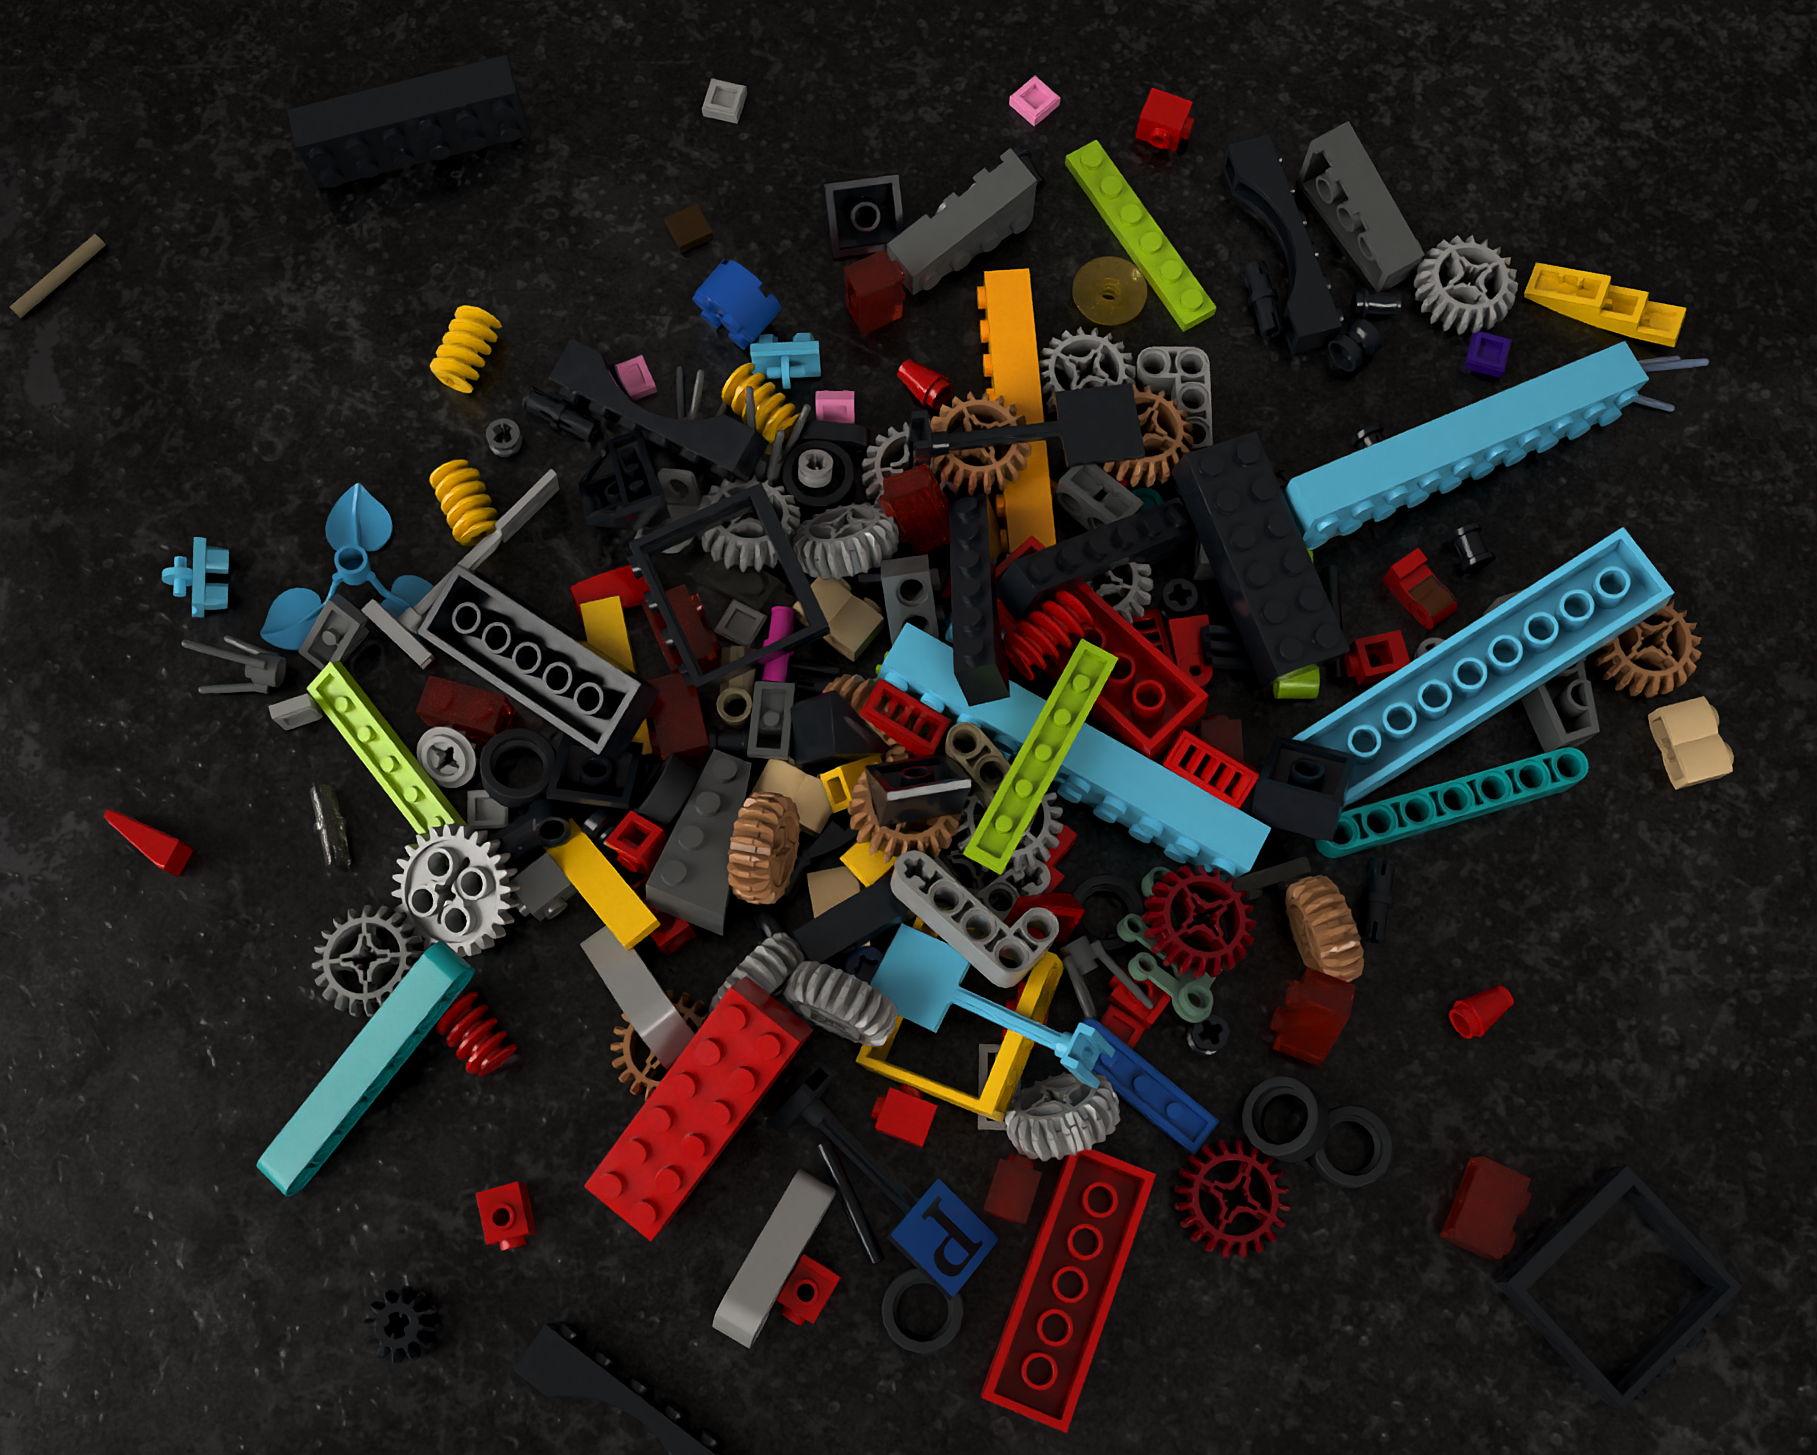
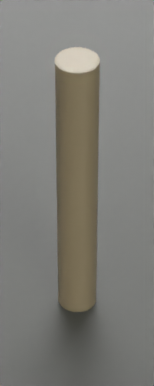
M96 234L91 236L10 306L11 310L20 318L24 317L104 248L106 244Z

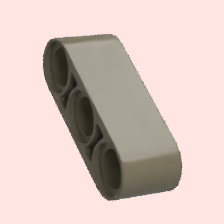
M961 722L954 725L948 731L944 752L971 778L972 792L988 809L1011 764L980 728L969 722ZM960 739H965L973 743L975 749L970 753H961L955 749L953 744ZM992 770L1000 775L1002 781L996 785H989L982 781L980 774L984 771ZM1037 808V810H1036L1034 816L1032 817V819H1031V821H1030L1028 827L1026 828V830L1029 829V828L1031 827V825L1033 824V822H1034V820H1035V817H1036V814H1037V811H1038V808Z

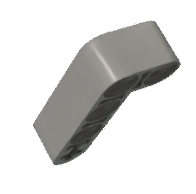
M1153 346L1142 350L1138 355L1136 362L1137 373L1135 379H1133L1136 382V388L1143 392L1144 388L1150 385L1152 394L1158 395L1159 392L1165 390V395H1171V400L1178 399L1176 410H1187L1186 422L1193 423L1191 436L1200 442V444H1193L1190 452L1213 445L1210 362L1207 354L1196 347ZM1145 368H1154L1158 370L1159 373H1148L1147 371H1145ZM1182 368H1192L1197 374H1188ZM1193 402L1199 408L1190 409L1186 407L1183 403ZM1174 479L1175 489L1179 493V495H1181Z
M907 851L896 862L890 883L894 895L998 987L1008 988L1018 984L1047 953L1059 932V923L1056 916L1048 909L1041 907L1031 908L1009 928L934 860L921 851ZM938 899L950 902L953 909L942 910L934 901ZM967 928H978L983 932L985 938L975 939L971 937L967 932ZM1027 928L1039 929L1045 938L1036 939L1028 933ZM1008 956L1014 959L1018 968L1005 967L1000 962L999 957Z
M605 925L580 943V945L632 1026L664 1068L668 1070L687 1047L695 1033L673 1005L637 950L633 947L630 951H627Z
M802 1169L797 1171L723 1297L714 1316L713 1328L749 1349L752 1347L769 1316L774 1302L826 1213L837 1189Z

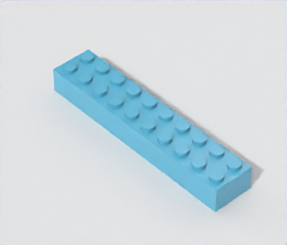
M1623 341L1294 477L1283 491V495L1305 546L1308 550H1313L1329 540V536L1340 532L1341 536H1346L1359 529L1363 522L1373 518L1375 522H1379L1391 516L1396 511V508L1406 504L1408 508H1412L1424 502L1429 497V494L1439 490L1441 494H1445L1458 487L1464 479L1472 477L1473 480L1481 479L1491 473L1497 465L1504 463L1506 467L1511 466L1522 460L1530 451L1536 449L1538 453H1542L1556 445L1561 438L1568 436L1569 440H1572L1586 433L1591 428L1590 426L1599 423L1600 426H1606L1622 415L1620 410L1623 407L1631 404L1639 397L1638 391L1649 378L1627 343Z
M1622 527L1292 739L1357 755L1343 810H1345L1667 605L1675 592L1624 527Z
M906 622L885 658L875 681L876 684L879 678H882L951 720L950 728L961 722L975 724L1006 760L1012 763L1047 702L1009 680V698L969 707L954 675L953 648ZM1085 722L1051 782V785L1058 788L1057 793L1061 797L1073 803L1081 801L1094 808L1093 814L1109 823L1117 821L1129 828L1128 833L1135 839L1144 843L1152 841L1165 848L1164 854L1179 863H1186L1188 861L1195 866L1204 865L1207 876L1213 869L1220 868V880L1223 882L1228 877H1234L1235 879L1251 870L1271 830V827L1219 800L1188 780ZM960 739L964 742L971 743L969 740Z

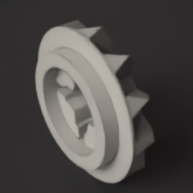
M451 724L443 727L435 726L422 735L417 746L418 762L435 784L445 788H457L466 784L476 775L475 768L480 759L476 758L474 752L476 744L468 741L465 737L466 731H457L452 728ZM453 747L454 760L443 766L446 761L445 750Z

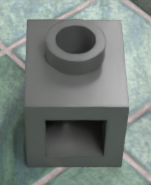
M547 852L509 881L510 883L520 885V889L514 891L515 894L510 897L519 902V906L516 908L524 917L531 913L539 921L545 917L552 919L560 914L567 907L566 900L578 892Z

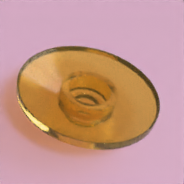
M1113 256L1099 257L1086 263L1076 274L1072 289L1073 299L1078 310L1089 320L1102 325H1119L1132 320L1141 312L1147 298V283L1141 271L1131 262ZM1105 294H1110L1115 299L1108 300L1103 298L1102 296Z

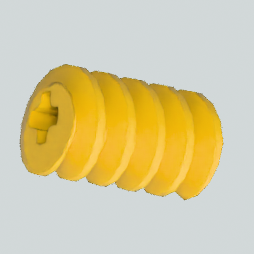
M462 305L457 308L454 314L456 319L451 320L448 327L449 332L445 333L442 339L443 345L438 347L436 352L437 358L432 360L430 368L435 376L445 385L460 392L472 393V385L465 380H478L480 375L472 366L484 367L486 362L478 353L490 355L492 349L484 341L496 342L498 336L490 328L499 329L502 328V325L496 317L479 307Z
M746 363L738 367L723 387L721 395L723 402L731 406L733 412L741 416L742 421L747 425L746 388L751 386L754 391L756 431L769 444L773 445L777 432L783 430L785 432L783 442L789 439L800 415L799 413L791 418L795 411V405L788 403L782 406L785 401V395L781 392L773 395L775 385L772 382L762 385L765 375L762 372L753 374L755 364Z
M458 459L445 463L435 469L430 475V483L433 489L436 490L435 495L438 501L441 502L443 513L447 515L446 520L450 528L453 529L452 534L455 540L462 546H474L483 538L496 531L495 523L497 520L495 519L498 514L495 508L489 507L492 503L490 496L483 494L485 493L486 486L483 482L478 481L481 476L478 469L468 468L469 463L467 460Z

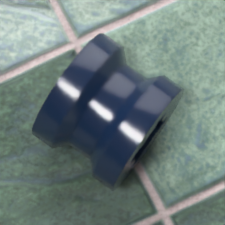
M862 946L857 950L855 949L847 958L846 972L870 985L884 955L881 951L871 946Z

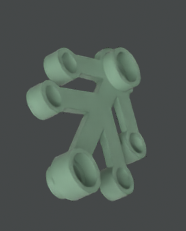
M1155 867L1142 879L1141 892L1145 899L1149 896H1154L1151 888L1157 882L1163 883V876L1171 872L1169 869ZM1171 905V923L1173 928L1176 929L1178 924ZM1136 914L1126 915L1117 925L1119 936L1124 941L1130 943L1138 940L1151 950L1157 944L1155 938H1144V932L1149 927L1141 921L1142 918ZM1210 914L1205 915L1201 919L1199 917L1194 919L1187 926V929L1192 928L1196 924L1199 926L1198 921L1204 924L1203 922L1210 917ZM1128 924L1133 926L1135 932L1129 929ZM1191 940L1183 941L1191 948L1199 949L1195 942ZM1163 951L1156 954L1162 960L1167 956ZM1140 952L1129 961L1128 971L1130 975L1138 981L1149 979L1170 995L1173 1007L1181 1018L1191 1023H1198L1210 1015L1214 1002L1210 987L1216 977L1212 978L1205 972L1204 976L1200 979H1194L1191 969L1184 975H1178V963L1174 961L1170 965L1174 971V978L1157 966L1155 958L1147 952ZM1139 962L1146 967L1147 971H1144L1140 967Z

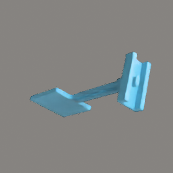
M901 923L870 983L871 987L879 989L881 994L889 997L891 1002L897 1007L899 1016L937 1033L950 1005L956 1004L1054 1050L1055 1055L1062 1058L1060 1063L1079 1081L1092 1088H1098L1100 1081L1091 1071L1100 1053L1112 1058L1115 1049L1096 1029L1079 1022L1074 1034L1067 1031L1062 1034L962 988L961 983L971 963L949 944Z

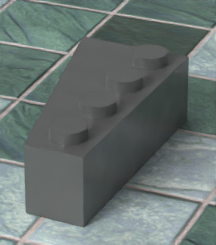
M1347 121L1312 140L1296 183L1377 292H1384L1416 274L1417 268L1425 256L1422 247L1414 237L1350 122Z
M1011 148L1000 156L1003 163L989 173L984 168L973 177L975 183L961 196L953 192L945 198L934 217L931 218L930 215L925 214L887 244V263L912 295L922 289L929 290L933 288L946 274L953 270L959 271L963 269L978 254L983 251L986 253L992 251L1000 244L1002 239L1012 233L1018 234L1030 225L1033 218L1037 180Z
M1523 590L1498 597L1483 615L1491 612ZM1586 657L1520 698L1544 753L1565 747L1573 748L1582 745L1600 732L1591 682L1586 678L1584 667Z
M716 749L713 750L646 883V906L723 936L731 894V885L728 882L730 872L727 870L729 863L727 852L730 850V837L734 831L733 823L738 820V811L741 807H744V802L749 795L752 763Z

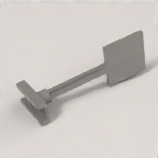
M550 469L495 523L496 531L483 538L458 565L475 571L495 552L501 540L506 543L559 490L557 473ZM454 568L413 609L409 607L399 617L374 599L361 609L367 617L423 669L435 657L416 634Z

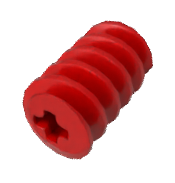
M1057 591L1054 594V602L1047 600L1042 603V612L1035 610L1029 614V622L1021 621L1016 625L1017 633L1009 631L1003 636L1005 652L1019 672L1031 681L1035 678L1030 667L1032 664H1035L1042 670L1047 668L1043 655L1048 654L1057 660L1060 658L1056 648L1058 643L1066 649L1073 647L1068 636L1070 633L1079 639L1085 637L1081 624L1085 623L1095 629L1093 618L1082 602L1067 591Z
M461 991L438 1020L436 1030L441 1035L449 1034L446 1038V1043L451 1048L459 1047L456 1051V1057L460 1061L469 1060L466 1064V1071L469 1074L479 1073L478 1077H482L501 1066L518 1047L516 1044L502 1047L501 1043L508 1033L505 1030L496 1034L491 1032L498 1022L497 1018L493 1017L485 1021L481 1019L489 1007L483 1004L473 1008L472 1004L479 996L477 991L466 995Z

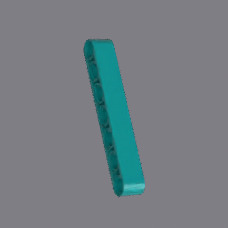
M1565 747L1342 812L1337 827L1345 836V844L1314 839L1315 846L1324 856L1338 858L1560 793L1571 788L1586 776L1589 768L1588 759L1580 750ZM1557 762L1563 763L1568 767L1570 777L1560 773ZM1520 773L1526 774L1531 778L1533 788H1528L1522 784L1519 777ZM1482 784L1493 788L1496 795L1495 799H1490L1484 795L1481 788ZM1444 795L1452 796L1457 801V811L1451 810L1445 805ZM1406 806H1411L1418 810L1421 817L1420 822L1412 821L1408 818L1405 812ZM1367 817L1377 818L1383 826V833L1373 832L1367 825Z
M443 940L436 942L422 954L258 1160L257 1168L286 1197L299 1192L312 1179L473 977L475 969Z

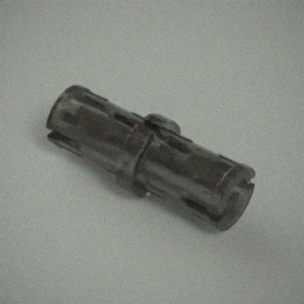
M333 784L319 785L320 792H318L317 787H313L309 790L316 817V823L313 825L314 833L320 836L325 867L328 869L340 868V862L347 866L352 863L344 831L348 825L346 818L341 817L336 786Z

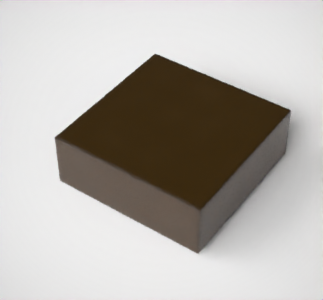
M697 203L664 218L665 225L680 253H684L714 239L713 231Z

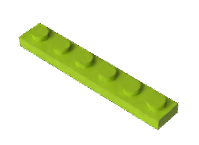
M1095 140L1066 155V167L1184 332L1215 315L1217 307L1099 142Z
M1081 638L965 848L963 855L1002 875L1119 659L1118 657Z
M340 661L329 662L306 689L418 834L429 833L431 827H444L446 824L458 823L459 827L467 825ZM445 856V866L448 869L450 866L449 859Z

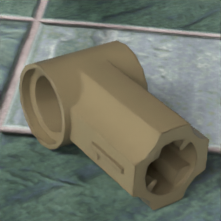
M745 646L722 648L721 667L757 651V649ZM756 668L720 684V695L716 703L717 711L724 722L731 728L742 729L750 725ZM740 699L747 703L746 710L742 715L732 717L727 714V707L732 701Z

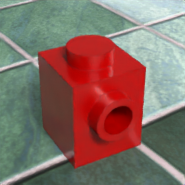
M1152 87L1140 114L1135 138L1146 141L1156 148H1166L1176 152L1181 138L1188 140L1195 122V118L1190 117L1193 101Z
M901 1084L899 1090L890 1087L887 1096L878 1095L870 1118L877 1120L875 1131L922 1149L938 1105L922 1100L924 1092Z
M517 1181L476 1193L486 1245L499 1244L501 1251H506L527 1245L525 1237L537 1234L526 1183Z

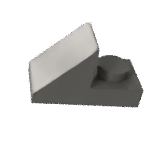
M336 593L326 602L298 652L321 671L329 662L340 661L343 664L368 635L369 630L364 626L369 617L340 594Z
M755 681L747 750L748 758L789 759L793 744L790 708L795 703V683Z

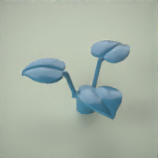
M360 483L352 486L340 497L331 510L326 522L327 540L331 547L337 551L334 562L338 571L332 575L333 582L326 601L322 604L318 594L307 588H293L279 595L272 603L266 622L260 632L261 637L270 644L283 649L299 651L326 602L337 593L341 582L349 585H360L365 581L371 582L378 592L386 597L381 605L393 612L397 617L409 607L413 609L434 588L425 579L413 575H403L394 581L390 592L376 578L375 573L371 571L366 551H376L382 548L391 537L393 525L385 507L371 496Z

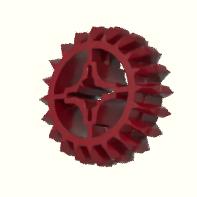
M1197 865L1193 871L1188 866H1182L1177 870V875L1174 872H1168L1163 876V883L1157 882L1153 885L1151 891L1154 896L1147 897L1144 905L1150 911L1142 915L1141 921L1152 925L1151 928L1144 932V938H1155L1157 944L1151 948V953L1157 954L1163 951L1167 955L1163 959V966L1168 967L1175 961L1178 963V975H1184L1191 969L1194 979H1200L1204 976L1205 972L1213 978L1221 974V969L1227 972L1233 969L1236 964L1235 960L1241 961L1246 957L1247 952L1244 947L1250 946L1254 940V937L1247 931L1254 929L1257 922L1246 917L1247 914L1253 911L1254 905L1242 904L1240 900L1246 895V890L1241 889L1235 892L1231 888L1234 884V877H1228L1223 882L1220 880V868L1213 869L1207 876L1204 865ZM1197 893L1208 897L1213 903L1203 901ZM1172 901L1176 905L1174 911L1178 916L1179 922L1176 929L1173 928L1170 918ZM1210 914V917L1203 922L1204 924L1199 926L1196 924L1192 928L1187 929V926L1198 917L1201 919L1205 915ZM1221 914H1223L1226 921L1225 941L1222 938L1224 933L1219 925ZM1191 940L1195 942L1201 950L1206 949L1207 952L1191 948L1183 941Z
M1224 1139L1218 1140L1216 1142L1217 1155L1208 1144L1202 1146L1200 1149L1205 1161L1192 1154L1187 1160L1195 1171L1192 1172L1182 1168L1178 1172L1182 1179L1189 1181L1188 1186H1174V1193L1186 1195V1202L1175 1203L1174 1209L1176 1211L1188 1209L1190 1214L1189 1217L1183 1218L1179 1222L1180 1226L1185 1228L1195 1224L1197 1229L1192 1232L1190 1239L1193 1242H1197L1206 1235L1208 1238L1204 1244V1250L1208 1253L1213 1252L1219 1242L1220 1254L1224 1258L1230 1257L1233 1245H1235L1239 1258L1248 1256L1247 1243L1250 1244L1256 1253L1264 1251L1260 1236L1266 1241L1274 1243L1277 1240V1236L1269 1227L1273 1225L1277 1228H1285L1286 1221L1276 1216L1277 1211L1287 1212L1291 1209L1290 1204L1279 1202L1278 1195L1290 1193L1289 1186L1277 1187L1274 1181L1284 1176L1283 1170L1278 1169L1270 1173L1267 1168L1272 1164L1274 1158L1266 1155L1258 1162L1256 1158L1259 1154V1149L1254 1145L1250 1146L1246 1155L1243 1154L1244 1145L1242 1140L1237 1139L1233 1142L1231 1152H1229L1228 1144ZM1231 1162L1239 1164L1237 1172L1232 1174L1227 1183H1221L1217 1180L1212 1181L1204 1177L1218 1163ZM1251 1172L1261 1184L1264 1193V1207L1261 1206V1203L1254 1200L1249 1193ZM1235 1188L1239 1192L1236 1197H1241L1240 1203L1245 1206L1236 1205L1228 1209L1224 1204L1228 1200H1223V1193L1219 1191L1227 1192ZM1199 1189L1204 1191L1203 1193L1208 1195L1215 1204V1213L1212 1218L1214 1222L1212 1225L1206 1220L1201 1211ZM1239 1213L1259 1220L1252 1229L1241 1235L1234 1236L1224 1233L1227 1224H1231L1234 1217Z

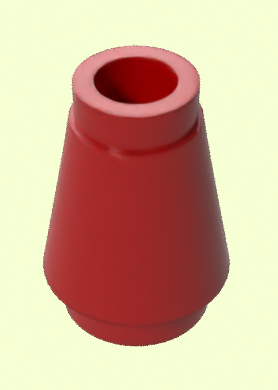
M912 359L904 361L897 372V377L902 380L925 408L939 410L952 396L954 388L949 383L947 376Z
M1496 985L1493 988L1456 1001L1454 1008L1449 1012L1450 1021L1455 1030L1464 1038L1482 1037L1508 1008L1513 1006V997L1504 986Z

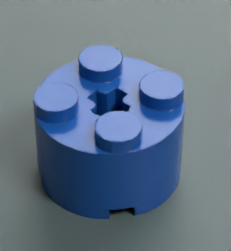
M723 259L692 297L694 303L703 310L700 313L701 317L715 329L722 325L729 330L728 337L743 350L755 342L782 310L779 301L772 293L767 298L764 296V292L760 288L763 283L750 271L731 259L729 262Z

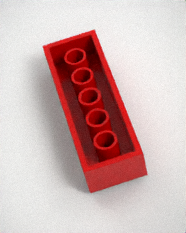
M1031 535L995 568V585L1013 560L1046 547ZM1084 583L1070 592V594L1082 602L1095 624V629L1085 623L1081 624L1085 633L1083 639L1119 658L1089 713L1122 744L1155 761L1174 743L1182 728L1188 730L1206 712L1209 695ZM996 595L1001 631L1004 634L1009 631L1017 633L1016 625L1021 621L1029 622V616L1015 621ZM1072 633L1068 635L1073 646L1071 649H1066L1059 643L1056 645L1060 654L1059 659L1055 660L1048 654L1043 655L1047 664V668L1044 671L1056 682H1058L1081 640Z
M747 976L743 977L728 989L584 1187L651 1242L669 1224L812 1033L813 1029Z
M1094 1149L1081 1150L1077 1152L1076 1156L1073 1154L1066 1155L980 1394L983 1399L1067 1433L1156 1174Z

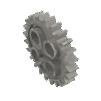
M458 823L446 824L444 827H431L429 833L416 835L418 843L405 846L410 857L397 860V863L404 869V872L392 876L395 881L401 883V889L391 892L392 896L402 898V904L397 906L394 911L406 913L407 918L401 925L408 922L415 924L416 927L412 936L420 935L425 938L423 950L426 951L436 942L443 940L461 957L481 953V949L495 946L494 939L506 935L502 925L514 923L515 919L507 910L519 906V902L510 898V892L519 890L520 885L509 882V877L517 873V868H505L504 864L511 855L510 853L499 855L496 853L501 842L499 840L486 842L488 831L474 832L473 825L469 824L459 827ZM445 856L449 859V870L445 866ZM478 874L481 876L483 881L482 890L478 885ZM429 893L433 896V906L429 901ZM462 911L464 912V914H465V916H466V920H467L466 926L464 925V923H463V921H462V917H461Z

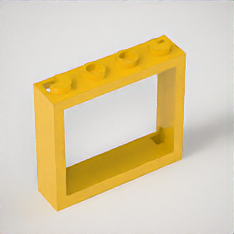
M917 916L912 928L937 939L938 934ZM1047 951L1042 959L1033 967L1015 1010L1016 1013L1040 1024L1043 1023L1065 968L1063 962L1056 954ZM1002 956V957H1005V958L1014 960V959H1012V958H1010V957H1008V956ZM899 1015L895 1020L896 1025L891 1035H888L884 1044L875 1047L862 1044L856 1062L867 1070L1003 1123L1035 1041L1009 1029L1007 1030L980 1098L885 1061L903 1020V1017Z

